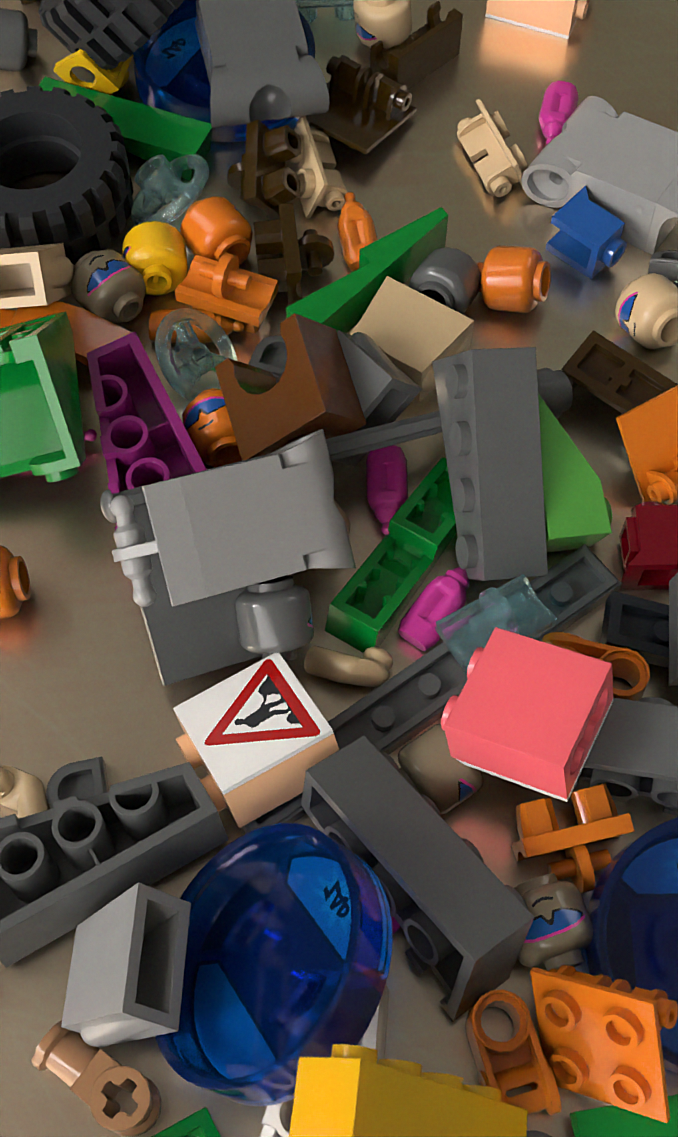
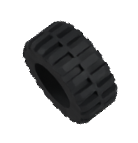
M42 0L38 12L42 25L71 53L82 49L100 68L112 70L121 61L124 62L130 58L135 50L148 42L155 31L168 21L167 18L175 9H178L184 0Z
M27 86V91L14 93L13 89L0 92V249L63 243L65 256L74 265H76L80 258L91 251L108 249L112 244L110 238L117 239L126 227V219L132 214L134 204L132 196L134 190L123 135L119 126L113 123V118L99 105L95 107L93 101L78 93L73 97L66 89L53 87L52 91H43L40 86ZM45 171L67 173L65 177L57 182L41 188L24 190L8 188L17 180L33 173Z

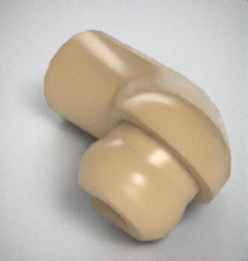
M315 645L308 650L304 661V668L309 674L340 683L372 688L379 687L390 678L388 671L393 665L390 653L379 647L367 648L363 653V658Z
M0 766V805L17 811L19 818L49 810L44 786L38 777L12 766Z

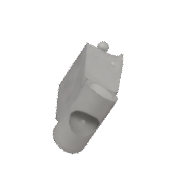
M588 96L565 121L562 133L549 142L524 171L521 178L522 188L527 196L536 203L558 208L563 207L586 185L591 202H595L625 223L621 239L653 255L678 222V132L625 111L618 116L614 108L606 100L598 96Z
M323 429L303 436L264 458L142 486L155 539L146 541L143 527L135 522L133 514L134 503L131 498L126 495H118L112 500L110 510L116 517L118 525L114 532L117 548L111 550L114 562H121L124 576L132 580L134 588L133 599L141 607L152 605L156 599V591L151 585L149 574L153 569L150 554L159 553L172 606L307 569L356 568L346 523L334 503V472Z

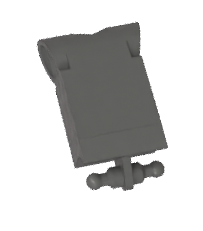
M196 0L197 20L195 21V26L211 86L212 129L247 124L255 120L286 119L323 114L328 111L329 93L327 84L317 61L311 55H308L307 41L295 0Z

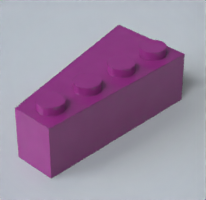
M135 331L87 353L95 409L100 423L102 453L106 460L109 479L107 484L112 494L207 470Z

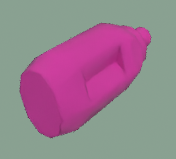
M552 82L544 92L539 122L543 135L547 139L546 145L562 133L565 121L577 108L579 100L576 86L570 82Z
M395 445L370 451L366 459L367 500L374 511L376 519L383 525L381 531L384 535L389 534L390 519L408 499L407 459L401 447Z
M458 567L448 570L445 575L436 577L425 587L400 621L397 632L403 639L422 651L428 650L439 641L465 606L467 599L466 591L470 587L466 569Z

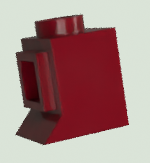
M655 501L642 502L631 509V517H626L619 535L623 570H625L619 590H669V581L678 572V505H663Z

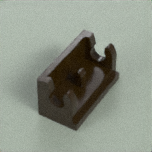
M439 1L435 2L427 10L426 24L410 34L403 43L390 48L383 54V42L379 40L370 47L369 66L367 67L373 70V74L380 72L384 76L406 85L407 90H409L459 55L463 14L454 8L448 12L446 20L442 22L440 18L441 4Z
M594 330L561 369V372H564L568 377L571 387L576 388L579 384L623 414L678 385Z

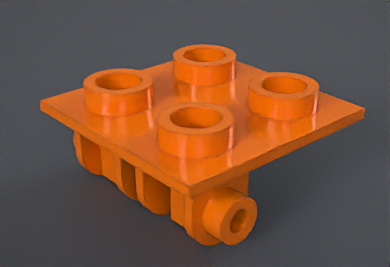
M678 385L616 417L642 502L655 501L663 505H671L678 499Z
M566 964L562 965L559 969L551 968L549 971L533 967L530 970L541 1049L552 1069L557 1087L668 1123L670 1112L660 1030L663 1027L672 1029L675 1026L678 1018L677 1002L668 999V995L664 990L654 989L650 991L635 987L631 992L630 984L626 980L616 979L612 982L608 975H590L576 971L575 967Z

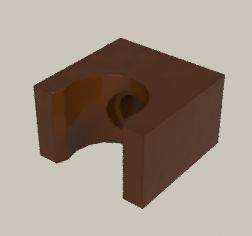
M296 313L280 323V335L286 344L287 361L285 371L277 384L276 378L270 371L230 358L215 366L242 461L270 454L303 436L321 429L324 430L325 439L352 433L367 424L336 329Z

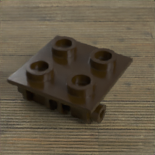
M341 55L339 58L332 56L326 67L327 74L331 75L330 81L326 83L329 93L328 111L323 114L308 115L306 119L311 128L324 132L347 144L350 148L367 154L411 117L417 108L410 105L412 94L407 92L406 85L398 83L380 72L373 74V70L367 66L361 69V64L345 55Z

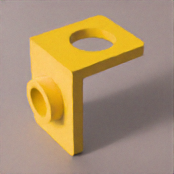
M79 49L57 62L53 70L66 83L110 95L120 90L130 76L128 67L133 55L126 61H121L114 69L105 70L100 68L84 50ZM78 66L88 69L95 76L94 82L89 83L80 80L74 75L72 68Z

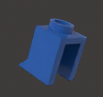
M585 185L552 216L551 224L559 228L560 231L546 243L545 249L589 279H592L605 266L613 267L624 254L627 242L621 239L625 223L595 202H591Z

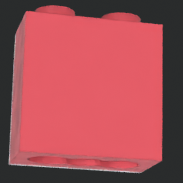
M495 627L485 647H477L472 654L467 669V682L460 695H452L444 708L441 728L446 734L450 756L466 766L567 802L613 703L612 663Z

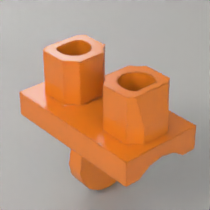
M224 253L219 261H215L195 254L186 278L182 283L178 284L175 290L176 301L191 305L192 309H203L234 319L235 321H241L244 323L245 331L256 333L259 331L279 291V284L276 279L239 268V259L236 255Z
M606 784L584 788L571 793L570 797L578 825L561 830L558 826L551 797L516 806L517 830L520 840L511 844L516 862L565 850L566 859L548 863V873H554L557 880L571 877L581 894L593 891L595 889L594 871L612 867V860L607 849L588 853L585 845L635 831L630 813L618 815L615 803Z

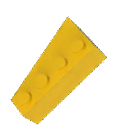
M332 1045L331 1058L299 1057L289 1137L527 1136L528 1110L501 1102L502 1090L480 1085H463V1078L456 1075L422 1072V1065L416 1062L398 1059H378L377 1063V1050L357 1045Z

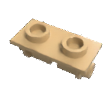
M479 98L476 100L481 114L474 118L467 117L461 120L457 127V138L463 145L472 163L488 154V156L476 162L474 166L487 192L494 194L496 197H502L510 192L512 185L520 182L522 185V173L528 168V164L516 143L510 147L506 145L504 139L509 137L510 133L498 111L489 115Z
M301 116L293 130L301 138V154L286 162L298 175L300 180L299 198L305 217L310 219L317 206L327 207L331 211L340 210L345 204L344 195L347 193L339 171L334 170L336 161L328 135L315 128L310 129L306 116Z

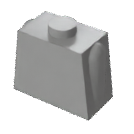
M138 882L77 925L61 1027L81 1033L83 1041L94 1047H107L112 1044H120L178 1031L191 903Z

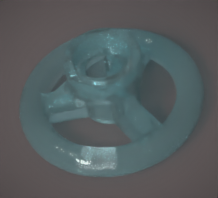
M189 154L178 157L170 162L164 155H157L145 162L135 175V182L141 189L134 199L131 210V220L134 225L149 221L170 223L182 215L197 200L208 181L209 165L207 161L200 155ZM195 169L191 182L183 183L180 181L183 171ZM170 204V205H168L167 207H165L164 209H162V210H160L159 212H157V211H158L159 209H161L164 205Z
M189 308L174 310L162 319L157 328L155 351L160 369L171 387L189 402L203 391L195 387L196 382L200 380L202 375L209 371L216 372L215 366L227 358L238 361L233 344L226 332L215 320L203 312ZM191 325L203 330L213 340L220 355L211 353L203 343L199 342ZM175 330L177 333L176 346L171 349V337Z

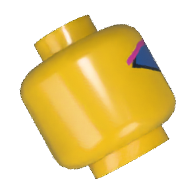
M149 221L134 226L126 234L122 245V254L126 261L142 274L146 285V294L157 296L175 291L178 284L183 282L188 273L185 239L179 230L168 223Z

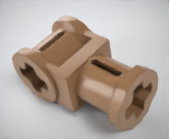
M62 1020L56 1023L37 1046L31 1060L32 1065L39 1071L51 1070L69 1085V1089L90 1106L92 1116L104 1128L124 1137H136L152 1128L161 1113L162 1103L159 1089L152 1080L129 1066L121 1065L99 1047L88 1045L83 1041L81 1033L61 1027ZM122 1089L133 1093L132 1098L139 1104L132 1115L120 1111L121 1106L114 1100Z

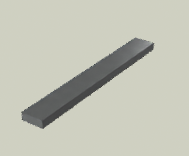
M584 544L549 568L547 576L536 577L328 721V724L333 729L339 750L365 735L380 752L391 754L442 717L452 695L459 696L467 682V669L472 654L477 647H485L495 627L542 641L544 635L551 632H563L601 605L613 591H619L622 583ZM303 793L242 827L257 848L306 814V811L301 806Z

